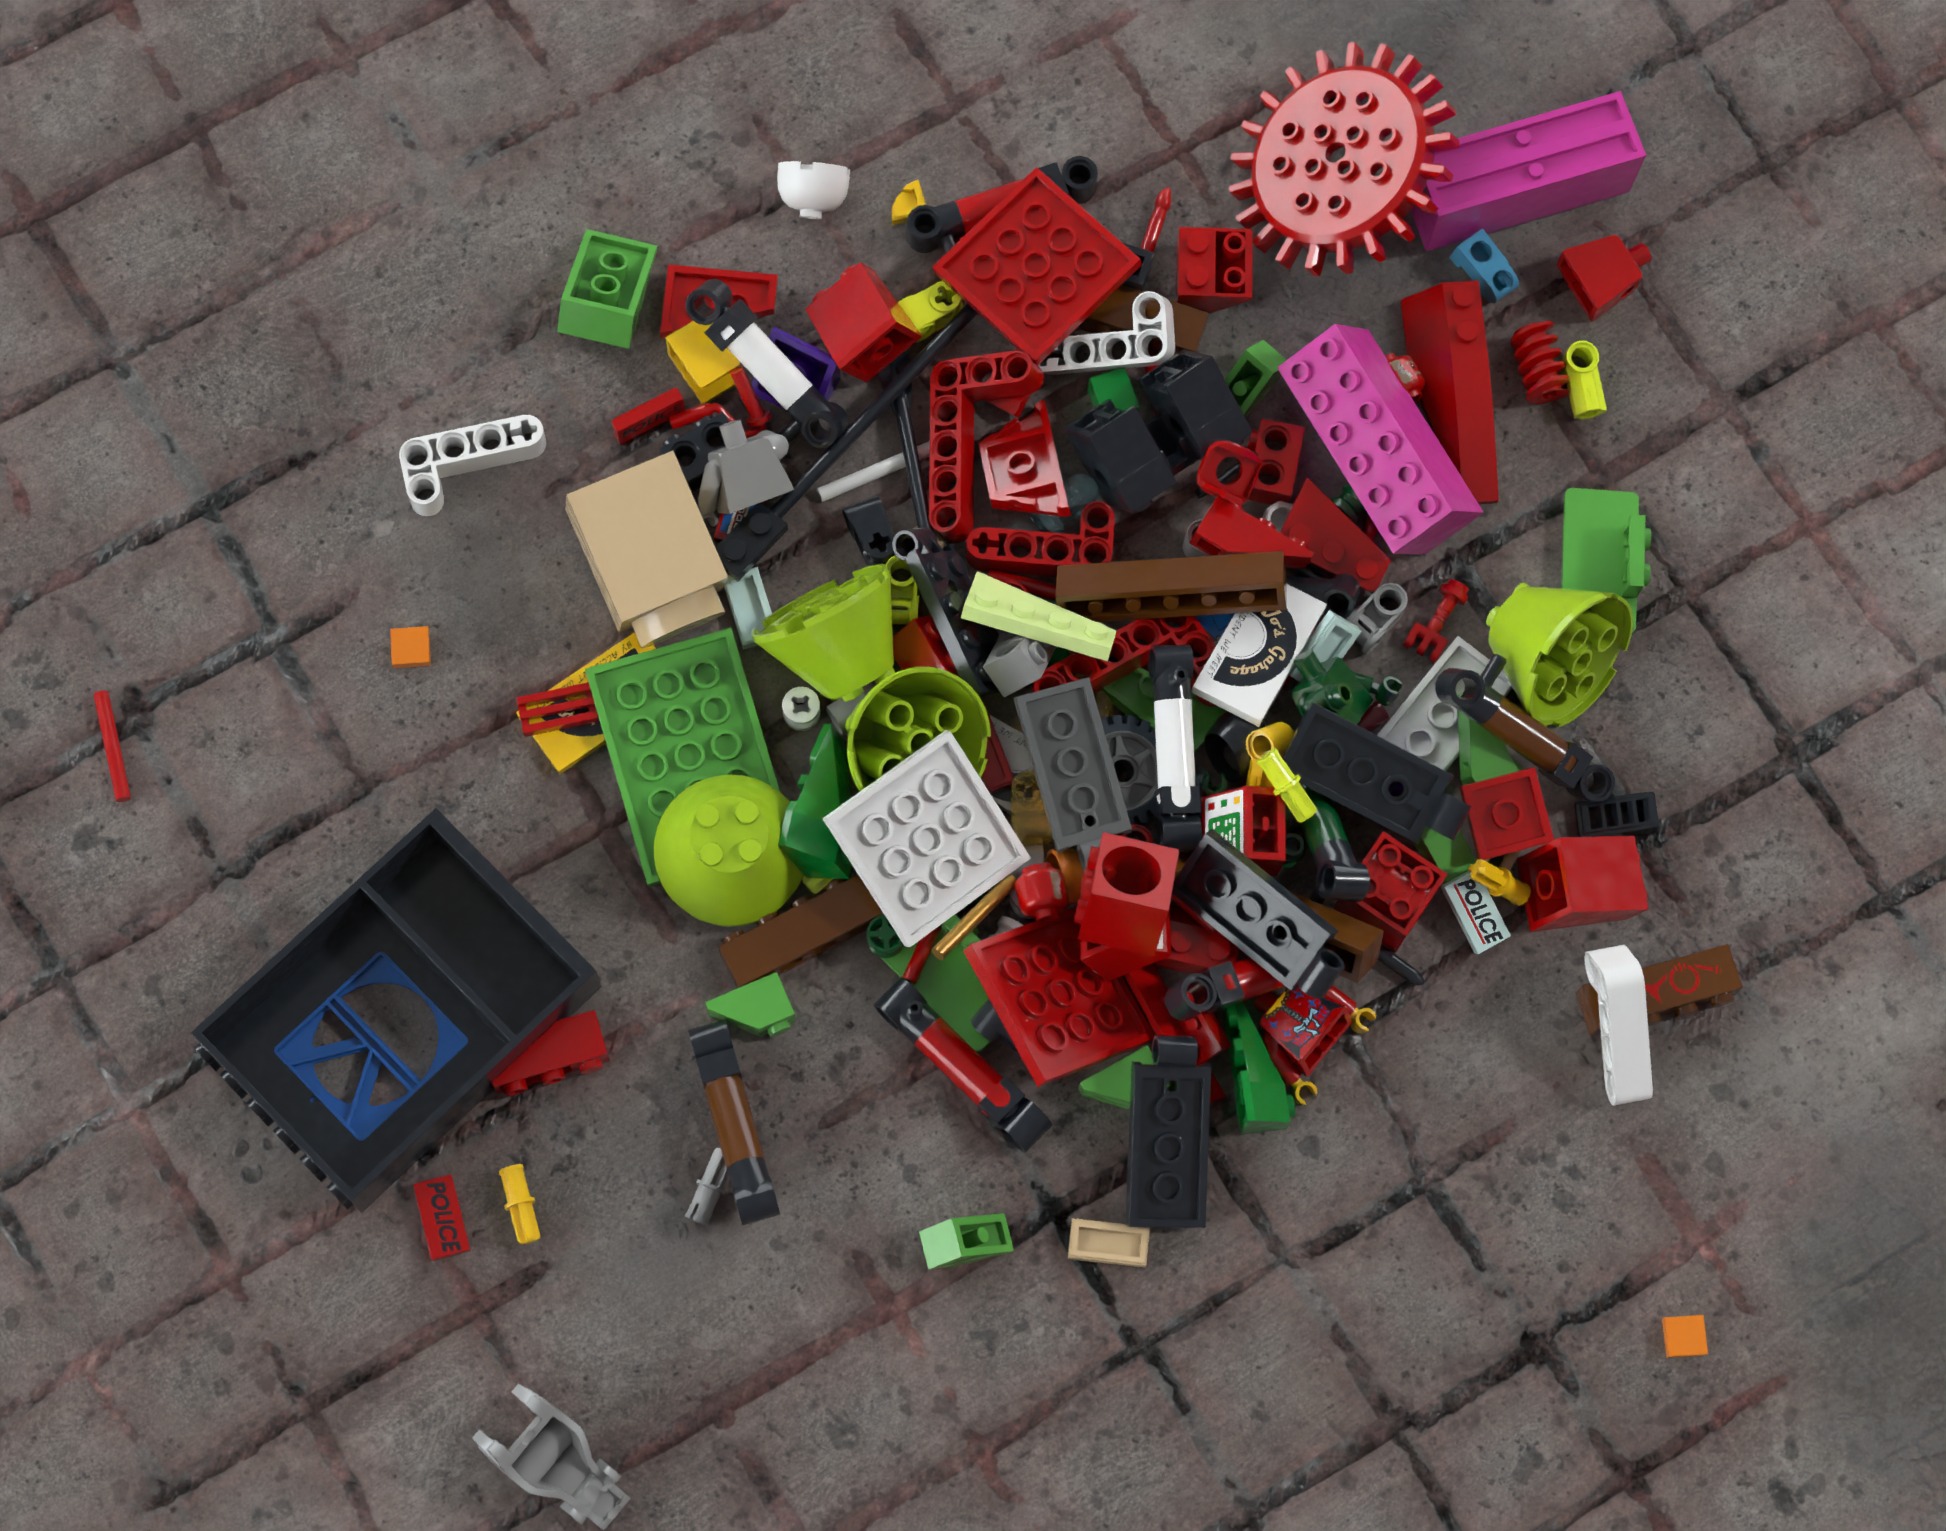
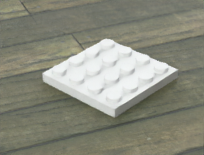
M946 730L823 818L828 829L906 947H911L1031 859L951 731Z

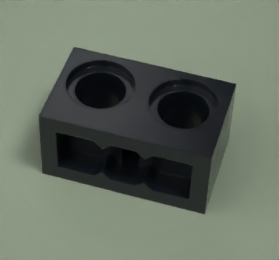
M723 412L716 416L708 415L703 417L695 424L694 429L684 435L678 433L669 437L663 443V447L659 449L660 456L674 451L677 460L682 456H691L695 459L689 466H680L691 493L698 490L701 486L704 468L709 462L708 453L725 447L723 445L722 447L715 448L708 444L712 438H723L719 426L729 422Z

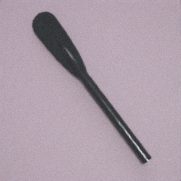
M909 349L878 373L883 390L910 363ZM911 383L893 401L890 408L897 419L918 528H928L934 532L929 520V505L911 419Z

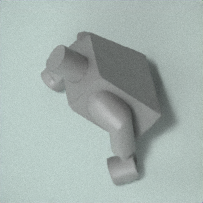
M741 420L731 421L719 426L725 447L708 453L709 462L704 468L697 505L703 520L707 518V521L713 527L718 524V518L714 513L716 509L718 513L731 514L794 490L779 461L787 454L789 448L788 441L783 435L763 430L756 436L746 438Z

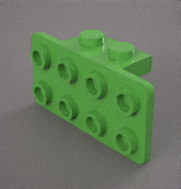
M1569 488L1564 494L1561 589L1609 592L1621 596L1630 604L1632 609L1633 633L1636 629L1637 597L1643 587L1649 585L1650 564H1645V551H1649L1651 529L1645 528L1646 515H1639V497L1634 492Z
M953 915L942 923L934 946L964 916L959 919L956 915ZM975 927L943 960L936 958L931 950L917 983L913 986L925 998L928 1005L978 1053L992 1041L983 1037L971 1023V1018L988 1000L984 988L963 952L970 944L981 941L976 936L979 931ZM918 942L911 947L904 946L895 957L881 959L901 978Z

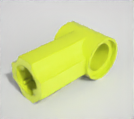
M1577 341L1568 348L1560 361L1565 362L1566 368L1560 371V373L1570 377L1567 389L1570 391L1569 398L1573 416L1583 420L1604 414L1607 408L1597 367L1599 362L1598 350L1590 342ZM1578 356L1582 358L1586 363V368L1577 367L1573 363L1572 357Z

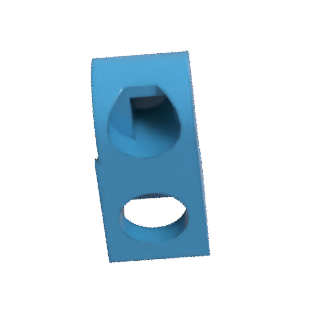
M1483 228L1458 245L1449 257L1457 268L1462 267L1473 281L1479 280L1480 293L1490 303L1498 302L1519 287V281L1515 272Z

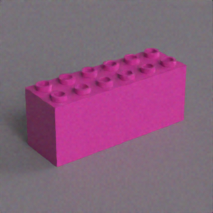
M1621 91L1457 138L1459 140V148L1435 152L1433 163L1444 165L1454 175L1452 182L1428 180L1422 192L1427 194L1439 209L1435 214L1423 212L1417 206H1413L1410 211L1427 252L1465 241L1482 228L1488 234L1628 193L1647 155Z
M1334 324L1277 367L1393 554L1425 555L1484 513L1408 391L1403 388L1388 364L1387 358L1368 329Z

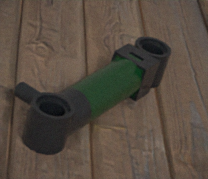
M1301 784L1317 808V812L1311 818L1300 822L1318 869L1316 887L1312 891L1310 899L1319 904H1323L1326 899L1351 902L1362 901L1366 897L1370 885L1369 871L1366 865L1356 862L1333 800Z

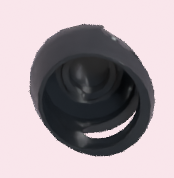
M1226 711L1216 719L1206 733L1204 741L1207 755L1215 770L1220 775L1223 773L1227 781L1236 783L1247 778L1251 757L1246 749V740L1252 731L1270 725L1265 717L1258 727ZM1227 745L1230 746L1236 757L1238 771L1234 770L1224 758L1223 751Z

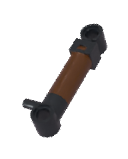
M1494 654L1481 675L1472 670L1449 668L1438 676L1435 683V692L1442 703L1458 709L1539 768L1538 772L1556 785L1566 787L1572 796L1592 802H1601L1608 799L1613 793L1615 777L1608 767L1592 763V755L1574 742L1562 739L1492 688L1493 683L1507 663L1504 657ZM1462 679L1465 689L1463 694L1458 697L1456 685ZM1592 773L1594 777V782L1592 787L1588 790L1586 787L1587 777Z
M726 1020L689 1029L690 1040L742 1226L780 1215L779 1206Z

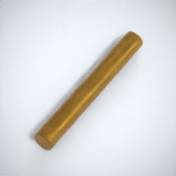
M1009 874L998 882L932 948L934 956L939 960H943L1015 888L1016 877Z

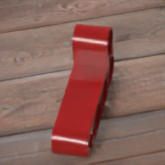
M1093 501L1087 504L1082 511L1079 535L979 527L972 530L968 535L966 541V560L971 567L980 571H989L991 568L1007 573L1057 577V566L1092 564L1085 558L1087 554L1092 552L1099 553L1104 560L1101 563L1111 562L1113 551L1114 511L1111 506L1102 501ZM1098 517L1103 519L1107 525L1103 528H1093L1087 521ZM982 544L987 545L986 553L983 554L979 553V545ZM999 545H1004L1003 556H998ZM1021 546L1029 551V555L1018 558L1010 551L1014 547ZM1058 549L1062 550L1067 557L1061 561L1051 559L1048 553L1051 550Z

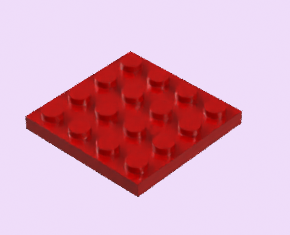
M1036 167L933 265L932 269L936 276L1019 351L1027 353L1038 366L1142 264L1138 256Z
M1077 907L1060 912L1059 918L1046 923L1035 921L970 944L963 951L1037 1087L1144 1046L1155 1037L1122 976L1107 982L1081 961L1080 940L1078 939L1080 924L1074 922Z

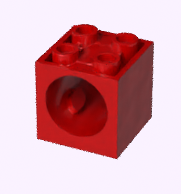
M1383 831L1362 861L1370 875V885L1366 897L1360 902L1337 900L1333 909L1384 930L1381 944L1396 953L1448 874Z
M1103 832L1099 847L1091 846L1087 866L1084 869L1081 881V897L1078 900L1074 922L1080 924L1078 939L1154 957L1169 911L1179 849Z

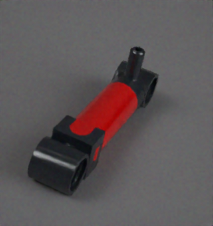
M1076 156L1070 158L1063 165L1062 174L1057 162L1038 168L1078 204L1090 201L1095 195L1098 170L1095 163L1088 157ZM1080 176L1085 178L1087 182L1076 184L1071 181V178ZM1023 179L935 207L929 205L917 206L912 209L907 218L906 237L908 244L916 252L930 253L936 250L942 243L946 254L957 243L956 238L965 236ZM921 225H927L933 228V231L921 233L916 228Z
M1249 957L1234 963L1229 961L1208 968L1201 973L1190 974L1169 987L1165 995V1005L1170 1015L1175 1019L1189 1021L1203 1012L1207 1015L1228 1008L1237 1002L1285 987V985ZM1187 991L1192 994L1195 1003L1190 1001Z
M901 977L873 1004L885 1021L897 1031H901L978 1106V1111L996 1129L999 1128L1002 1134L1021 1152L1026 1153L1053 1126L1042 1110L1032 1101L1025 1098V1094L1007 1076L1003 1078L928 1005L920 992L907 980Z

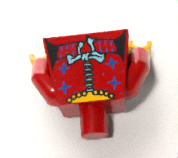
M1334 985L1331 986L1322 999H1316L1307 995L1299 987L1297 990L1286 988L1280 996L1270 991L1258 995L1254 1001V1008L1264 1014L1259 1023L1264 1034L1262 1041L1283 1082L1287 1086L1292 1085L1293 1099L1300 1105H1306V1102L1299 1096V1090L1302 1086L1308 1087L1310 1092L1317 1096L1316 1086L1312 1082H1303L1300 1078L1303 1074L1308 1078L1349 1026L1358 1034H1364L1369 1031L1366 1026L1360 1023V1015L1365 1016L1369 1021L1376 1019V1014L1372 1009L1362 1008L1359 1010L1356 1008L1357 1003Z

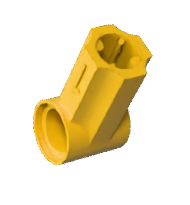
M1284 722L1273 723L1252 731L1248 735L1246 749L1251 759L1246 786L1274 787L1256 761L1274 748L1278 749L1281 757L1283 756L1294 735L1293 729Z

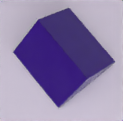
M774 327L771 330L769 339L813 386L829 400L841 379L840 369L832 356ZM754 377L751 385L756 396L784 409Z

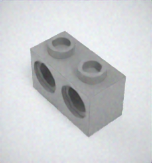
M1005 631L999 635L983 668L1002 696L1006 697L1041 679L1057 646Z

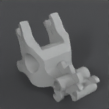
M518 1384L512 1390V1393L537 1415L508 1450L496 1440H491L480 1429L472 1439L476 1442L482 1453L496 1467L526 1492L539 1496L560 1498L564 1500L560 1507L582 1525L586 1517H588L604 1531L631 1499L615 1485L621 1476L601 1459L596 1463L593 1461L584 1431L578 1424L547 1400Z

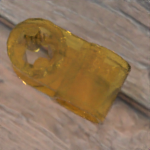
M1029 770L1020 772L1013 779L1011 787V827L1023 846L1052 844V834L1035 773ZM1024 786H1030L1033 797L1026 798L1023 792Z

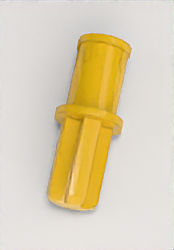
M1477 859L1475 864H1470L1468 871L1471 872V879L1486 887L1489 894L1494 897L1502 896L1515 905L1516 903L1517 906L1523 905L1529 899L1531 893L1529 885L1512 877L1510 870L1504 867L1497 868L1483 859Z
M516 1164L499 1170L508 1202L504 1206L505 1210H510L517 1241L520 1244H529L539 1240L541 1236L532 1205L536 1201L534 1197H530L523 1164Z

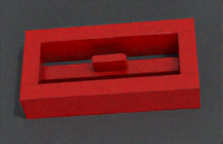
M589 682L516 697L524 737L599 722ZM586 695V698L577 699L573 701L534 708L530 710H527L526 708L534 705ZM585 707L589 708V712L534 724L529 723V719Z

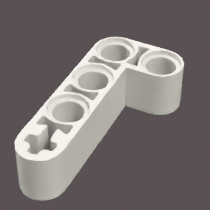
M1143 292L1133 302L1134 330L1068 336L1052 351L1056 354H1063L1064 359L1050 358L1047 359V363L1041 362L1038 366L1044 374L1057 375L1112 370L1123 367L1134 368L1160 365L1173 357L1175 353L1172 305L1167 298L1155 292ZM1157 300L1160 304V312L1154 319H1148L1145 314L1146 306L1151 301ZM1159 337L1163 344L1162 350L1157 356L1151 357L1147 350L1148 344L1153 338ZM1122 340L1126 344V353L1121 359L1115 360L1111 353L1112 347L1116 342ZM1087 344L1090 348V356L1085 362L1079 363L1076 359V351L1081 345Z
M520 415L407 440L400 448L399 458L406 491L413 510L422 516H432L442 509L444 495L440 478L536 458L544 452L546 438L539 419L532 415ZM531 433L532 439L525 441L524 434ZM508 436H512L513 445H509ZM495 439L500 441V445L493 450L483 448V444L488 440ZM460 447L464 449L463 453L458 457L451 458L446 456V453L451 448ZM424 455L427 457L426 461L421 465L409 463L414 456ZM424 489L434 491L433 496L427 500L416 498L417 494Z
M1625 945L1587 951L1585 953L1586 973L1589 982L1598 993L1604 1079L1608 1099L1613 1106L1651 1099L1653 1095L1645 981L1641 965Z

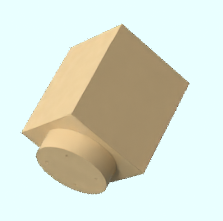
M674 451L665 453L566 495L565 510L619 633L633 628L641 648H646L682 635L725 613L717 592L723 589L728 576Z

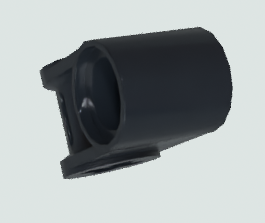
M875 495L842 508L848 530L856 541L866 565H886L887 561L895 555L892 547L895 535L879 496ZM880 546V548H881L882 550H886V551L880 553L879 549H878V548H874V547Z

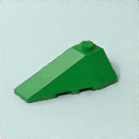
M823 724L810 754L811 770L809 775H801L798 781V787L802 790L797 801H790L786 809L778 846L807 878L849 879L852 864L823 821L825 816L851 798L845 741L831 724Z
M1242 1001L1237 1002L1228 1008L1222 1009L1225 1034L1231 1044V1047L1228 1048L1240 1135L1285 1130L1290 1124V1118H1295L1292 1094L1286 1095L1285 1084L1275 1064L1272 1062Z

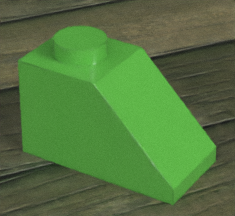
M1264 340L1247 348L1225 378L1244 417L1273 389L1282 376L1277 367L1287 360Z
M777 972L705 1002L707 1012L711 1018L719 1021L725 1019L727 1024L760 1037L765 1034H769L770 1037L779 1036L791 1029L790 1024L796 1022L794 1010Z
M1148 1045L1080 1082L1078 1091L1081 1096L1130 1110L1132 1061H1140L1142 1065H1153L1152 1052ZM1168 1082L1167 1089L1169 1090L1171 1085Z
M1005 1213L951 1218L919 1231L928 1270L955 1267L1014 1251Z

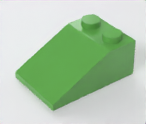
M586 229L561 298L557 332L629 349L640 317L657 252V245Z

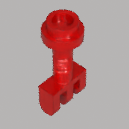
M1449 579L1447 583H1443L1439 592L1444 597L1428 625L1425 627L1415 622L1403 646L1410 649L1416 637L1422 639V642L1416 653L1423 656L1429 644L1436 648L1430 654L1429 660L1436 663L1449 641L1439 634L1456 604L1465 605L1468 596L1466 594L1469 591L1468 587L1454 579Z

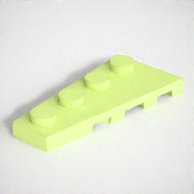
M978 571L961 614L962 619L1108 661L1116 635V630L1102 623L1092 621Z

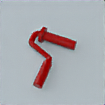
M741 366L733 369L730 374L750 417L746 420L748 427H755L750 430L744 429L746 438H750L766 430V422L771 419L772 415L769 410L762 409L745 369ZM704 403L669 416L674 430L698 422L703 417L712 415L714 412L718 414L723 412L729 422L735 421L727 410L718 403Z

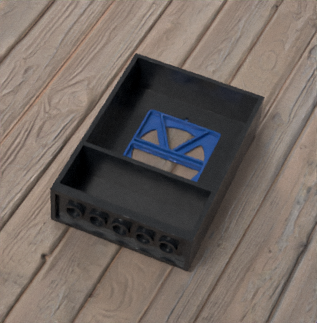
M435 808L198 1025L191 1034L198 1041L193 1048L212 1069L217 1072L222 1067L224 1069L220 1074L222 1079L241 1099L247 1095L251 1097L246 1104L268 1127L273 1122L278 1125L273 1132L294 1154L299 1150L304 1152L300 1160L320 1182H323L326 1178L331 1181L326 1188L347 1210L354 1205L362 1213L494 1089L492 1081L557 1020L571 1017L602 986L597 971ZM385 983L406 987L426 1001L436 1018L438 1047L434 1061L422 1080L342 999L343 996L367 985ZM328 1010H331L356 1035L355 1038L319 1047L313 1046V1039L318 1025ZM369 1050L352 1103H345L335 1098L322 1086L314 1070L316 1063ZM381 1063H383L407 1088L408 1092L392 1102L371 1106L369 1105V1100Z

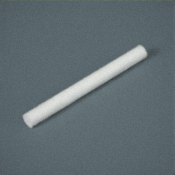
M930 441L917 446L920 461L930 457ZM903 452L817 488L816 490L821 501L824 502L906 467Z

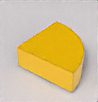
M919 180L907 184L896 197L892 206L893 226L906 223L908 214L912 209L917 206L926 205Z

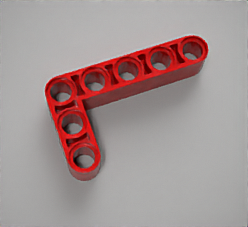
M1023 351L947 359L935 365L931 372L929 520L931 526L951 543L964 542L974 526V402L1029 395L1039 390L1043 384L1044 374L1042 369ZM1027 368L1026 373L1022 377L1017 378L1018 373L1022 369ZM992 372L990 379L982 382L985 375ZM957 377L956 382L948 387L950 380ZM957 411L955 418L947 422L948 417ZM957 446L956 451L947 457L949 450ZM957 481L955 487L947 492L948 486L952 482ZM957 516L954 524L946 528L949 519Z
M1195 616L1137 619L1116 630L1109 656L1115 657L1118 662H1109L1076 652L1045 669L1041 679L1033 682L1031 693L1081 680L1075 678L1072 675L1073 673H1081L1087 678L1089 677L1093 693H1096L1103 689V687L1149 664L1151 645H1191L1192 651L1197 652L1201 656L1199 658L1193 657L1192 690L1216 645ZM1166 623H1176L1180 628L1169 627ZM1135 639L1146 640L1149 645L1138 644ZM1195 695L1202 704L1209 707H1217V705Z

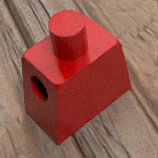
M1610 235L1563 250L1556 266L1589 320L1593 322L1637 289L1643 277L1639 268L1650 263L1652 258L1649 249L1644 243L1641 242L1627 249L1618 235Z

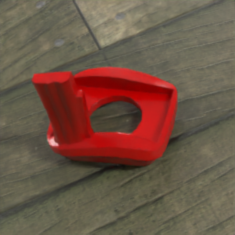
M1216 441L1208 447L1201 461L1196 477L1197 484L1204 492L1214 497L1218 495L1238 506L1246 503L1261 469L1262 460L1254 452L1239 444L1229 441ZM1232 456L1237 458L1240 463L1238 477L1232 483H1220L1216 476L1219 463L1226 457Z

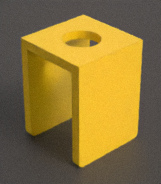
M692 321L666 337L667 352L669 358L701 404H704L736 386L730 372L740 367V361L727 348L721 351L704 333L712 324L701 325Z

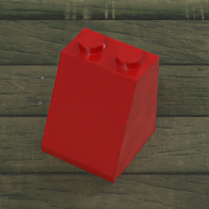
M862 262L845 269L840 275L839 281L830 288L818 292L813 297L812 303L805 308L838 368L865 383L870 381L922 337L874 269Z
M1635 836L1559 837L1517 858L1520 880L1528 884L1531 890L1530 897L1525 902L1530 932L1627 920L1649 910L1647 891L1644 887L1640 855L1637 851Z

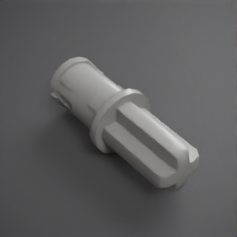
M721 1148L714 1150L702 1180L697 1179L696 1184L699 1186L684 1216L706 1227L709 1225V1220L720 1195H725L726 1193L723 1187L728 1178V1172Z

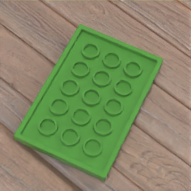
M731 628L585 669L648 887L661 883L654 860V840L658 824L670 803L686 788L713 776L743 775L761 780L780 792Z

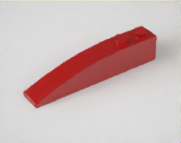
M1479 280L1440 283L1405 297L1400 301L1406 355L1413 359L1425 379V386L1421 391L1423 396L1420 402L1424 412L1426 411L1433 427V433L1478 504L1498 503L1492 389Z

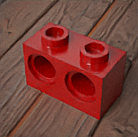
M1261 418L1258 431L1252 430L1253 433L1250 434L1247 448L1257 452L1262 460L1258 477L1268 474L1273 476L1277 483L1266 485L1257 477L1248 500L1270 505L1278 501L1290 502L1305 427ZM1275 440L1282 444L1283 449L1273 451L1265 443Z

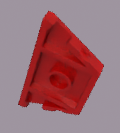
M1045 400L1034 404L1035 411L1022 421L1014 418L1004 425L1001 431L991 434L978 443L992 507L995 509L1068 517L1071 516L1048 410Z

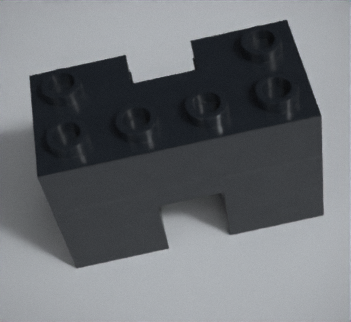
M1183 349L1139 378L1158 413L1156 417L1147 423H1144L1136 406L1132 405L1126 410L1116 408L1112 400L1108 398L1063 428L1105 503L1131 513L1141 512L1152 505L1154 497L1177 483L1174 478L1176 474L1198 460L1202 461L1211 444L1216 441H1229L1242 445L1244 443L1243 439L1253 433L1212 356Z

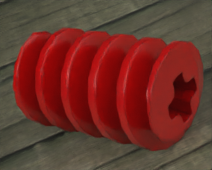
M1552 321L1525 325L1516 330L1510 340L1511 347L1516 350L1514 353L1515 361L1520 363L1518 366L1519 374L1524 377L1522 379L1523 388L1528 390L1526 399L1531 404L1538 405L1553 402L1565 397L1570 392L1568 389L1561 388V386L1570 381V377L1557 374L1566 368L1565 362L1553 361V359L1562 355V350L1549 347L1558 341L1557 335H1546V332L1554 328Z

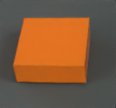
M428 626L390 629L393 669L431 666L430 630Z
M1704 1315L1664 1317L1662 1319L1666 1358L1708 1355Z

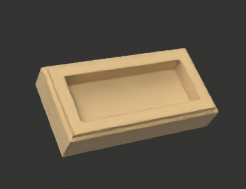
M1072 1218L1068 1259L1146 1268L1150 1227H1129L1126 1224Z

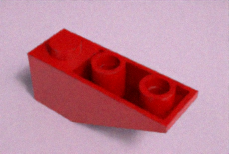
M1218 495L1189 544L1210 556L1284 551L1285 567L1304 569L1315 554L1308 549L1307 544L1293 536L1287 537L1283 535L1267 519L1255 518L1243 511L1244 509L1241 505L1238 506Z
M595 1010L557 1020L492 1081L497 1094L504 1092L505 1096H514L527 1091V1085L542 1081L543 1085H551L565 1080V1074L580 1070L581 1074H588L602 1069V1063L608 1062L610 1059Z

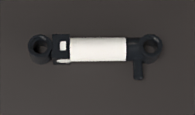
M711 279L692 291L687 297L685 305L689 317L701 325L712 324L704 332L721 351L727 348L792 416L793 420L778 434L783 435L787 439L788 444L802 432L805 440L813 447L826 448L832 445L847 428L848 417L845 410L837 403L828 402L754 323L758 317L741 299L732 305L733 295L727 284L721 280ZM704 295L713 300L715 309L710 308L705 303ZM819 419L827 421L831 431L822 428Z
M1151 645L1149 651V676L1151 683H1153L1158 778V790L1154 792L1155 815L1158 818L1157 845L1179 849V854L1193 853L1202 839L1201 821L1198 815L1201 813L1200 786H1196L1191 700V681L1194 668L1193 652L1191 645Z

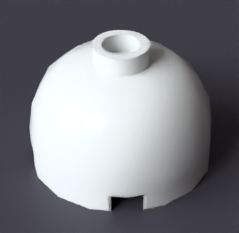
M801 161L778 163L777 180L781 198L788 207L800 210L801 218L822 219V212L834 211L843 203L847 196L850 179V169L847 167L813 162L812 165H801Z

